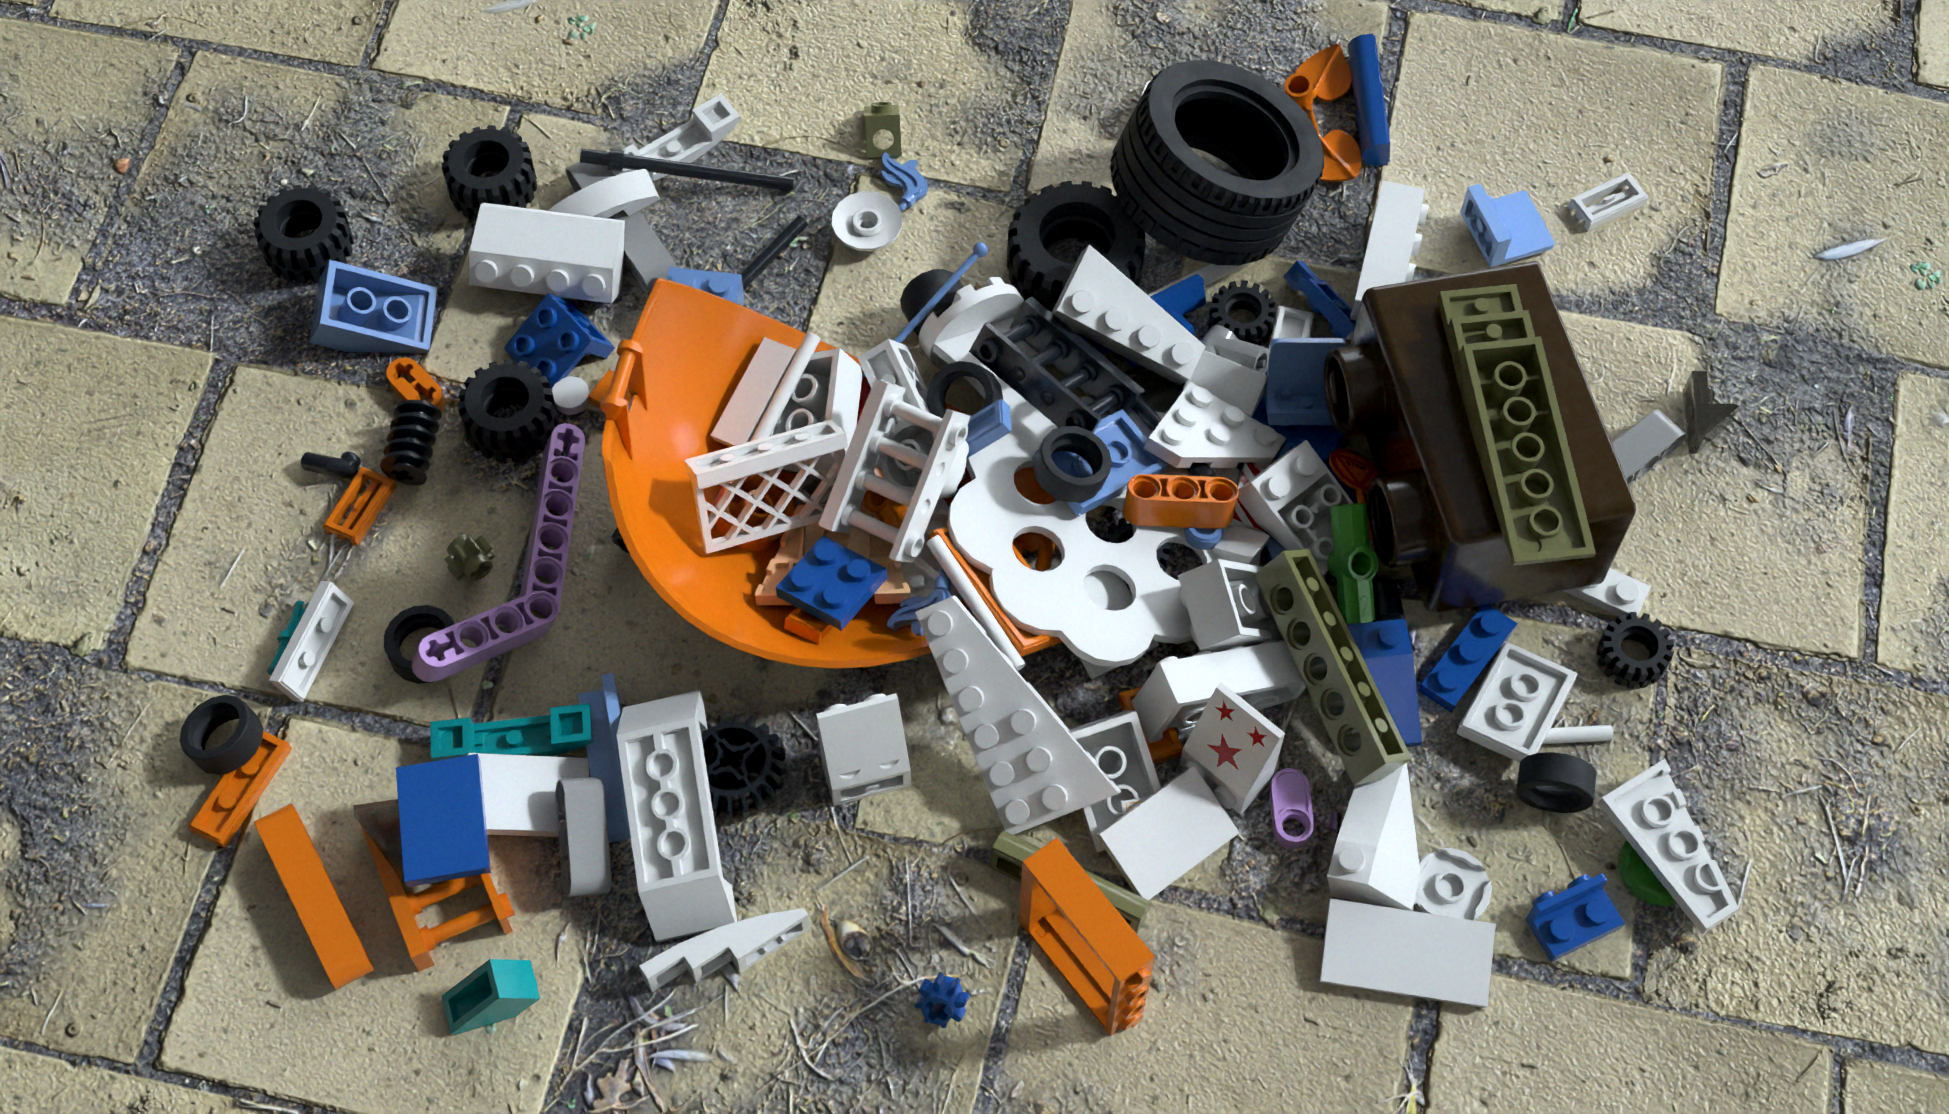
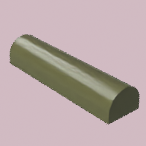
M1002 831L992 846L989 867L1021 883L1023 861L1041 848L1006 831ZM1084 869L1126 922L1138 934L1150 909L1151 901Z

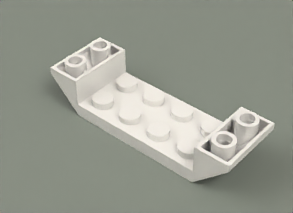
M701 690L623 707L616 734L638 893L655 940L658 943L708 932L717 927L737 922L732 885L723 878L701 736V731L708 730Z

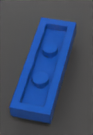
M1489 604L1482 605L1422 682L1419 692L1452 713L1501 649L1504 642L1514 632L1518 623Z

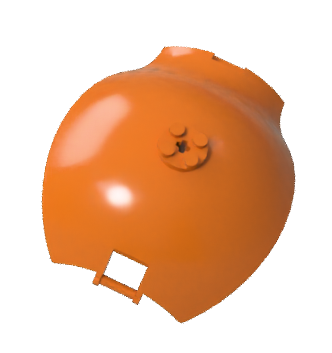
M657 279L631 340L625 339L619 342L616 351L619 359L608 395L602 397L600 409L605 412L606 417L602 438V456L610 504L623 541L645 579L670 607L686 621L707 635L735 649L768 660L805 667L839 669L872 667L904 661L931 653L924 632L923 636L918 637L911 631V625L903 626L897 631L887 627V622L892 614L901 609V603L875 604L874 594L842 631L834 627L819 644L785 630V618L796 607L794 605L757 606L755 597L758 585H762L767 575L766 569L771 559H775L781 546L780 540L784 532L708 554L703 550L691 479L686 474L684 460L729 448V446L715 441L710 435L764 337L798 350L806 333L706 291L671 280ZM820 340L814 352L838 348ZM845 352L848 356H850L855 362H857L861 366L857 357ZM627 385L632 396L629 407L628 401L623 399ZM945 402L946 410L950 409L966 414ZM966 467L967 478L960 481L957 489L972 481ZM1033 467L1022 468L1014 474L1016 489L1024 498L1033 503L1043 505L1054 502L1055 498L1043 490L1036 480ZM781 471L777 479L790 485L797 474ZM758 474L748 476L739 489L753 496L765 478ZM772 484L761 501L774 508L785 490ZM721 485L703 489L705 501L716 506L727 489ZM735 494L724 512L737 519L749 501ZM793 496L782 512L788 517H792L794 514L795 496ZM953 497L944 498L948 507H950L954 499ZM757 506L745 524L752 528L760 526L770 513ZM719 517L710 530L712 539L725 536L733 524ZM1028 532L1020 534L1012 542L1021 555L1024 549L1032 552L1039 549L1035 567L1036 571L1044 572L1051 568L1054 548L1058 546L1050 538L1039 533ZM963 599L960 600V602L964 605V607H965V608L970 612V614L975 618V616L973 615V613L971 612V610L969 609V607L967 606V604L965 603V601H964Z

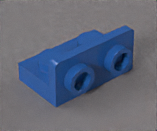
M1604 873L1590 878L1588 874L1582 875L1567 885V890L1555 895L1554 891L1546 892L1532 902L1533 907L1525 921L1550 962L1620 930L1625 924L1603 889L1608 881Z

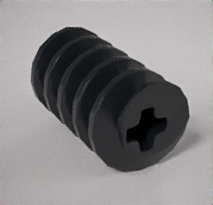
M401 401L395 406L393 411L394 417L390 423L391 430L386 438L387 443L383 450L384 456L381 459L380 467L387 477L396 482L410 486H420L425 484L427 480L424 472L430 468V463L427 459L433 455V449L430 446H433L437 438L434 433H437L440 427L436 420L441 419L442 413L435 405L427 401Z

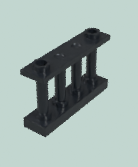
M1034 297L1024 301L1009 328L1010 330L1002 334L989 322L985 323L969 350L974 357L1058 428L1062 426H1077L1094 433L1102 420L1100 415L1106 411L1113 414L1123 409L1129 416L1145 391ZM1024 340L1038 353L1030 357L1015 344ZM1051 363L1067 377L1058 381L1044 367ZM1080 387L1095 401L1087 405L1072 391Z

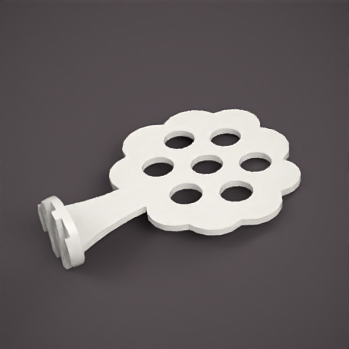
M990 277L986 287L976 291L969 284L956 292L952 305L938 318L934 312L928 316L919 333V344L932 364L938 368H943L950 363L965 361L980 365L993 373L974 357L969 350L981 328L987 322L992 324L1002 334L1010 330L1009 328L1023 305L1024 299L1014 285L1005 284L1000 277ZM1024 340L1015 344L1028 356L1036 355L1035 350ZM994 374L1001 384L1003 400L1010 406L1011 432L966 459V468L972 481L959 489L948 509L947 527L955 549L970 565L990 575L991 596L1017 628L1037 636L1059 637L1076 656L1093 665L1114 668L1131 664L1145 654L1152 640L1173 644L1192 641L1193 638L1190 632L1192 622L1188 609L1183 605L1180 598V581L1170 577L1160 568L1156 550L1165 543H1179L1193 549L1200 556L1203 565L1222 558L1212 551L1213 549L1199 550L1189 545L1186 541L1184 527L1139 526L1132 524V538L1122 543H1110L1096 537L1089 530L1085 521L1086 513L1077 516L1065 501L1057 500L1054 503L1043 505L1033 503L1024 498L1016 489L1014 474L1022 468L1033 467L1034 462L1032 458L1039 449L1042 440L1050 431L1058 427ZM964 376L985 399V390L980 381L973 377ZM1089 395L1079 398L1087 405L1095 401ZM1132 410L1129 417L1148 439L1153 431ZM1106 411L1105 413H1103V414L1100 415V416H1101L1102 419H1103V418H1105V417L1111 415V413H1109L1108 411ZM1156 412L1161 419L1167 414ZM1169 464L1166 471L1161 475L1189 476L1190 473L1186 468H1176ZM1211 468L1216 473L1215 477L1228 478L1235 484L1237 483L1240 472L1237 468ZM1126 493L1102 505L1112 506L1123 511ZM1229 526L1224 527V531H1223L1222 537L1227 533V531H1228L1231 527H1229ZM1028 532L1039 533L1050 538L1060 550L1061 565L1054 570L1045 572L1032 570L1024 566L1014 554L1012 549L1013 539L1020 534ZM1261 553L1251 565L1259 566ZM1097 571L1112 572L1120 576L1131 589L1132 604L1125 609L1117 611L1099 607L1087 596L1084 589V578L1090 573Z

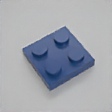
M822 535L776 586V593L780 599L842 631L887 580V568Z

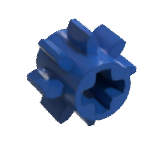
M939 972L934 983L928 979L923 980L918 989L920 995L914 1005L916 1008H921L925 1018L924 1022H930L946 1028L951 1018L957 1022L962 1020L966 1012L964 1006L970 994L963 992L960 984L961 979L944 976L942 972Z

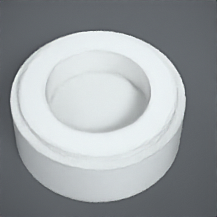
M569 376L554 384L552 393L556 408L561 413L568 415L578 414L589 405V389L586 382L582 379Z

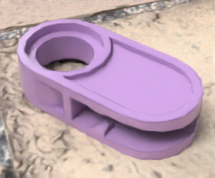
M1292 768L1282 769L1273 777L1269 791L1273 833L1277 842L1283 847L1298 849L1308 843L1313 832L1314 820L1310 785L1307 777L1299 770ZM1288 819H1296L1303 824L1305 832L1297 837L1290 836L1285 833L1282 824Z

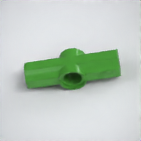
M1366 503L1330 506L1334 549L1330 552L1327 565L1329 572L1336 578L1339 610L1346 624L1372 622L1376 620L1372 577L1378 570V558L1376 553L1369 547ZM1354 557V561H1355V562H1354V567H1353V570H1352L1351 561H1352V558Z

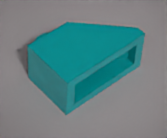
M489 959L442 995L450 1035H458L514 1018L540 999L531 960Z

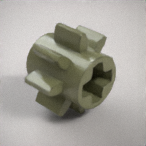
M464 534L449 544L447 548L449 556L444 560L448 564L447 568L456 580L459 581L466 576L469 581L475 582L484 578L491 571L493 564L490 560L495 558V555L491 551L493 548L483 535L474 540L471 535Z

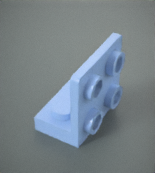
M1481 183L1467 188L1460 213L1490 268L1554 248L1555 241L1526 191L1523 190L1493 199L1490 195L1486 194Z

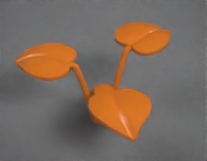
M1339 43L1327 47L1308 58L1284 83L1285 93L1307 113L1321 139L1324 168L1320 181L1324 182L1351 181L1359 175L1362 164L1361 152L1355 139L1341 130H1332L1322 138L1313 113L1312 103L1315 97L1325 102L1335 101L1343 97L1351 87L1350 67Z

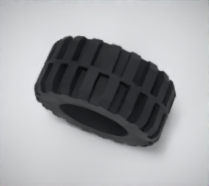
M1064 181L1058 187H1053L1051 184L1042 188L1039 195L1036 193L1031 194L1024 200V205L1019 206L1013 214V221L1009 224L1007 246V269H1009L1010 282L1017 288L1024 301L1034 297L1052 312L1075 264L1061 262L1052 257L1045 249L1052 243L1062 239L1081 238L1100 246L1107 253L1104 257L1139 287L1144 265L1146 232L1133 221L1120 203L1118 196L1112 194V189L1103 185L1097 188L1092 186V182L1082 181L1081 184H1072V181Z

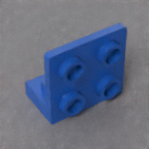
M547 293L504 347L517 364L523 361L528 363L529 369L533 367L539 369L542 377L546 376L551 389L555 383L569 375L584 355L590 356L594 354L607 358L615 349L612 343L572 301Z

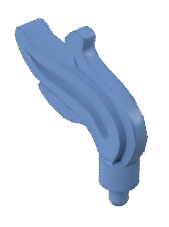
M885 152L882 155L883 171H881V177L889 185L904 190L903 196L899 199V208L903 212L905 209H910L916 201L927 195L928 184L926 179L916 169L918 167L917 160H909L903 165L891 159L889 154Z
M943 569L940 570V575L935 578L934 590L928 597L913 596L904 600L900 604L901 609L897 610L889 618L887 627L897 631L903 626L911 625V631L916 636H923V630L915 612L952 597L950 593L951 580L947 577Z

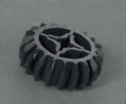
M736 713L732 717V722L725 723V719L719 715L717 725L712 727L707 723L708 730H704L703 734H701L705 760L713 751H715L717 757L716 761L708 766L709 771H707L714 819L722 810L725 811L726 819L729 821L733 819L734 812L741 811L743 818L747 819L749 817V808L754 807L762 813L764 810L763 799L774 803L776 800L774 789H783L784 779L781 776L786 775L788 771L787 763L783 762L786 759V751L783 747H778L780 745V738L777 734L769 735L770 730L766 723L756 728L755 718L750 716L745 723H741L740 716ZM730 744H743V745H741V746H733V745H730ZM725 759L728 761L730 765L732 764L735 768L740 767L741 775L736 769H733L732 766H726ZM765 759L766 762L761 775L752 783L749 774L757 768L758 762ZM726 787H732V788H734V789H736V790H729V791H728V790H721V789H724V788H726Z

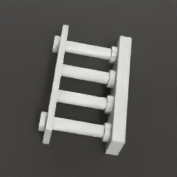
M875 378L818 525L830 531L850 534L852 527L855 526L894 544L889 558L895 561L913 563L915 557L923 549L925 531L957 450L967 437L968 422L971 416L947 409L944 417L940 418L903 402L905 388ZM898 416L937 433L929 456L889 439L888 434L895 417ZM882 453L923 470L914 492L875 476L874 470ZM867 490L908 507L900 529L860 512V505Z

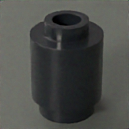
M1386 578L1372 579L1376 619L1372 622L1396 619L1406 620L1398 585Z

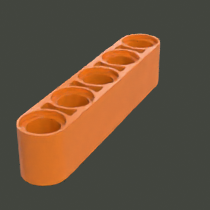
M293 803L254 821L334 988L338 990L374 971L373 964Z

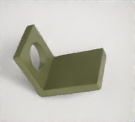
M875 102L871 106L864 107L867 157H882L885 152L890 157L901 156L899 105H892L891 102ZM879 130H888L894 137L893 144L887 149H880L873 142V136Z

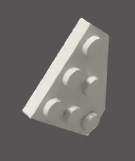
M1189 382L1150 435L1144 449L1176 468H1190L1192 463H1207L1209 468H1236L1238 463L1252 462L1255 468H1267L1281 449L1286 438L1270 426L1263 425L1246 415L1241 409L1231 406L1212 395L1207 389Z

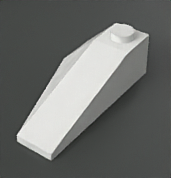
M1407 763L1381 781L1354 786L1336 840L1327 875L1331 897L1413 911L1421 874Z

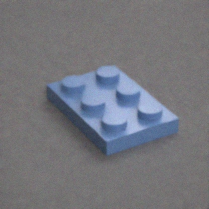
M1123 409L1103 418L1094 431V434L1102 439L1109 449L1112 464L1102 489L1094 498L1084 502H1066L1077 516L1126 493L1128 481L1133 476L1139 474L1161 475L1169 465L1164 460L1144 449L1148 439ZM1038 450L1035 452V454H1034V456H1033V458H1032V461H1033V462H1034V460H1035V457H1036V454H1037ZM1069 451L1052 453L1053 462L1065 474L1076 478H1087L1093 475V469L1080 455Z

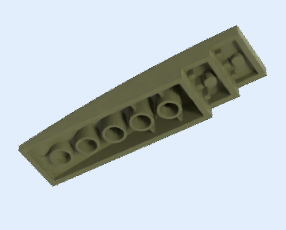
M1517 284L1440 291L1437 301L1455 374L1487 487L1513 566L1594 557L1596 552L1541 336L1535 337L1529 310H1523Z

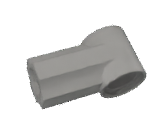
M1221 325L1211 326L1200 341L1206 346L1204 350L1263 374L1268 370V348L1239 340L1229 329Z

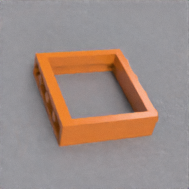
M1056 837L1022 863L1018 922L1107 1033L1112 1036L1120 1029L1125 1031L1130 1026L1132 1028L1135 1027L1143 1019L1141 1013H1143L1146 1005L1145 1001L1149 991L1155 956Z

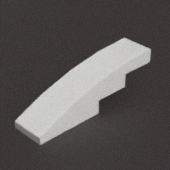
M804 908L763 914L717 927L681 942L639 965L643 979L651 992H654L687 970L696 983L730 961H733L739 972L742 973L810 929L809 916Z

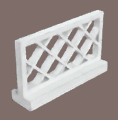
M831 419L684 460L686 474L691 479L701 541L706 554L819 522L825 506L818 502L830 485L833 486L835 483L834 479L837 477L845 457L844 449L848 448L846 432ZM834 452L835 463L826 475L813 468L821 456ZM796 464L801 469L790 485L777 479L784 466ZM809 473L822 480L811 497L798 491ZM758 474L765 479L753 496L739 489L748 476ZM772 484L785 490L774 508L761 501ZM721 485L727 490L717 505L713 506L706 502L703 489ZM735 494L749 501L737 519L724 512ZM793 496L806 502L798 515L788 517L782 513ZM757 506L770 513L760 526L752 528L745 524ZM719 517L733 524L725 536L712 539L710 530Z

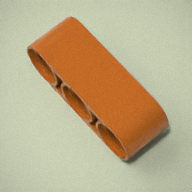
M1139 474L1133 476L1128 481L1122 513L1128 522L1139 526L1224 528L1232 522L1239 489L1233 481L1223 477Z

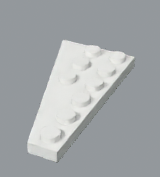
M955 595L915 612L1006 832L1012 835L1121 792L1118 786L1112 780L1110 781L1097 766V762L1089 752H1086L1069 733L1070 730L1032 685L1023 679L1013 667L1014 664L1005 654H1002L986 635L987 632Z

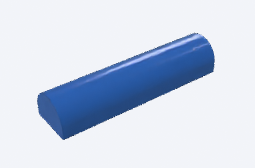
M1373 33L1363 34L1353 38L1347 46L1362 160L1368 165H1388V162H1390V137L1376 37Z

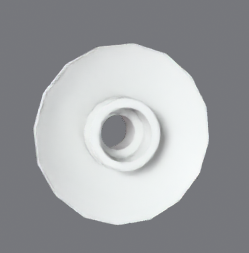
M861 191L847 196L838 203L832 215V228L835 236L845 246L857 251H875L887 247L896 240L902 230L903 216L899 206L889 196L879 192Z

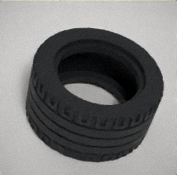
M1191 60L1176 63L1153 77L1124 127L1113 149V155L1110 160L1111 179L1120 203L1133 221L1150 237L1170 250L1193 260L1214 265L1234 266L1259 261L1278 248L1320 182L1324 168L1321 139L1312 121L1293 99L1280 88L1255 73L1235 65L1209 60ZM1190 147L1202 150L1221 159L1243 178L1214 167L1197 155Z

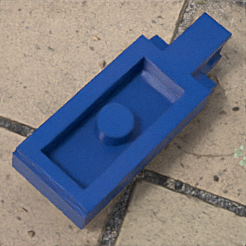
M1296 261L1283 276L1290 288L1304 293L1308 298L1306 300L1307 305L1317 314L1326 317L1331 323L1329 325L1330 330L1337 337L1344 340L1352 339L1356 320L1350 319L1352 309L1325 280H1320L1303 261Z

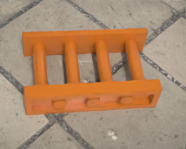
M373 810L357 816L409 954L419 972L435 965L430 951L437 948L436 944L498 918L505 935L513 932L508 918L514 916L515 913L506 892L498 895L490 873L446 880L417 893L414 890L406 892L402 881L404 880L403 858L400 855L393 857L389 845L396 843L395 838L401 836L400 819L389 824L387 820L379 823ZM484 883L491 903L429 929L428 925L420 928L416 915L423 913L422 908Z

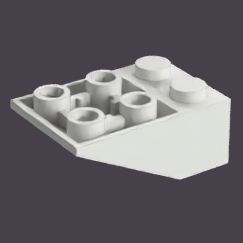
M1305 440L1239 489L1238 499L1254 521L1286 550L1310 549L1323 575L1329 570L1327 565L1328 557L1334 549L1330 506L1351 504L1353 502L1309 442Z
M897 693L887 696L885 694L871 695L863 702L848 706L845 704L832 705L823 712L816 714L822 766L834 806L911 786V769Z

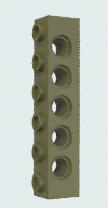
M1310 549L1282 551L1254 574L1261 594L1268 604L1277 623L1278 630L1289 648L1295 666L1300 671L1310 692V697L1320 713L1328 735L1332 739L1353 785L1381 781L1412 759Z

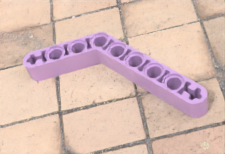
M567 423L558 425L554 428L543 451L520 597L423 638L412 659L413 672L419 679L426 682L439 681L538 639L549 631L560 608L585 446V436L577 426ZM563 447H565L564 450L567 454L566 456H560L563 451ZM553 476L561 478L565 483L556 481ZM547 509L555 510L560 516L552 515ZM541 542L551 544L555 550L547 549ZM536 576L546 578L550 584L541 583ZM536 610L540 612L545 619L536 618L530 611ZM500 624L508 627L511 633L499 631L496 625ZM461 639L473 641L476 647L470 648L465 646Z

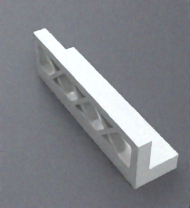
M887 339L857 357L871 388L875 378L894 383L906 389L903 395V402L929 412L926 400L928 390L906 345ZM898 416L895 417L892 426L894 427L903 420ZM965 471L961 480L967 478Z

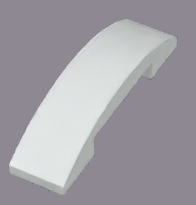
M719 94L692 110V120L639 150L634 144H631L623 149L625 150L624 154L691 163L726 137L741 121V116L722 94ZM623 168V169H622V172H619V171H612V172H613L614 175H618V174H622V173H626V172H630V171H634V170L624 169V168ZM648 172L652 182L668 175Z
M641 169L618 174L591 184L563 199L548 211L609 218L624 210L630 216L658 201L660 198L648 171Z

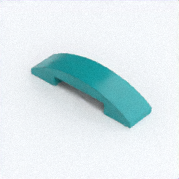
M586 703L550 708V715L473 724L470 717L430 722L431 760L438 761L467 756L468 753L553 756L593 743L591 705Z

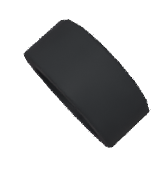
M958 361L947 364L934 375L928 386L926 400L929 413L940 418L944 417L946 412V392L951 383L960 377H973L980 381L984 387L985 401L981 410L997 400L1003 399L1001 384L993 373L975 363Z
M1062 426L1050 431L1042 440L1034 460L1033 469L1035 478L1042 489L1054 498L1065 502H1084L1094 498L1102 489L1109 475L1112 460L1109 449L1102 439L1094 433L1077 426ZM1069 451L1080 455L1093 469V475L1087 478H1076L1065 474L1053 462L1052 453Z
M430 605L413 606L396 615L389 622L384 633V650L393 670L404 680L413 683H433L423 681L414 674L412 661L406 660L402 656L400 646L403 639L411 632L425 627L442 630L455 624L453 618L444 610Z
M221 695L201 703L188 715L181 728L179 741L183 752L199 768L209 774L221 775L242 767L256 754L262 742L264 728L260 718L244 701L237 696ZM239 719L234 734L226 743L215 749L204 751L209 736L217 727L227 721Z
M1545 752L1528 755L1520 761L1516 795L1522 802L1531 807L1556 813L1583 811L1593 805L1597 771L1592 764L1568 754Z

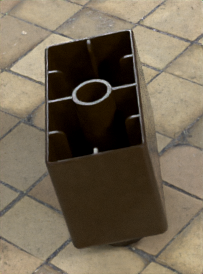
M1530 261L1367 289L1362 296L1350 346L1333 348L1328 351L1324 361L1323 375L1326 403L1335 429L1345 438L1366 436L1379 474L1373 477L1368 484L1366 506L1367 517L1373 535V545L1383 564L1390 568L1410 565L1423 605L1431 613L1447 612L1601 584L1605 580L1635 516L1636 503L1540 264L1537 261ZM1517 284L1523 310H1529L1535 337L1541 336L1596 552L1594 557L1513 566L1487 487L1455 374L1437 301L1440 291Z

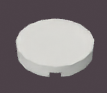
M1443 848L1422 856L1419 860L1421 877L1413 906L1416 911L1478 921L1490 903L1492 892L1490 879L1488 880V876L1484 872L1485 868L1481 862L1466 851L1454 848Z

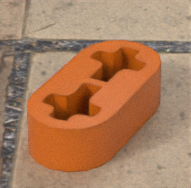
M404 357L398 358L388 365L386 375L390 387L402 401L421 400L419 393L422 392L427 398H433V401L430 403L435 405L441 412L443 411L445 398L442 389L416 361ZM402 373L407 376L411 375L413 382L409 383L405 378H399L398 376Z

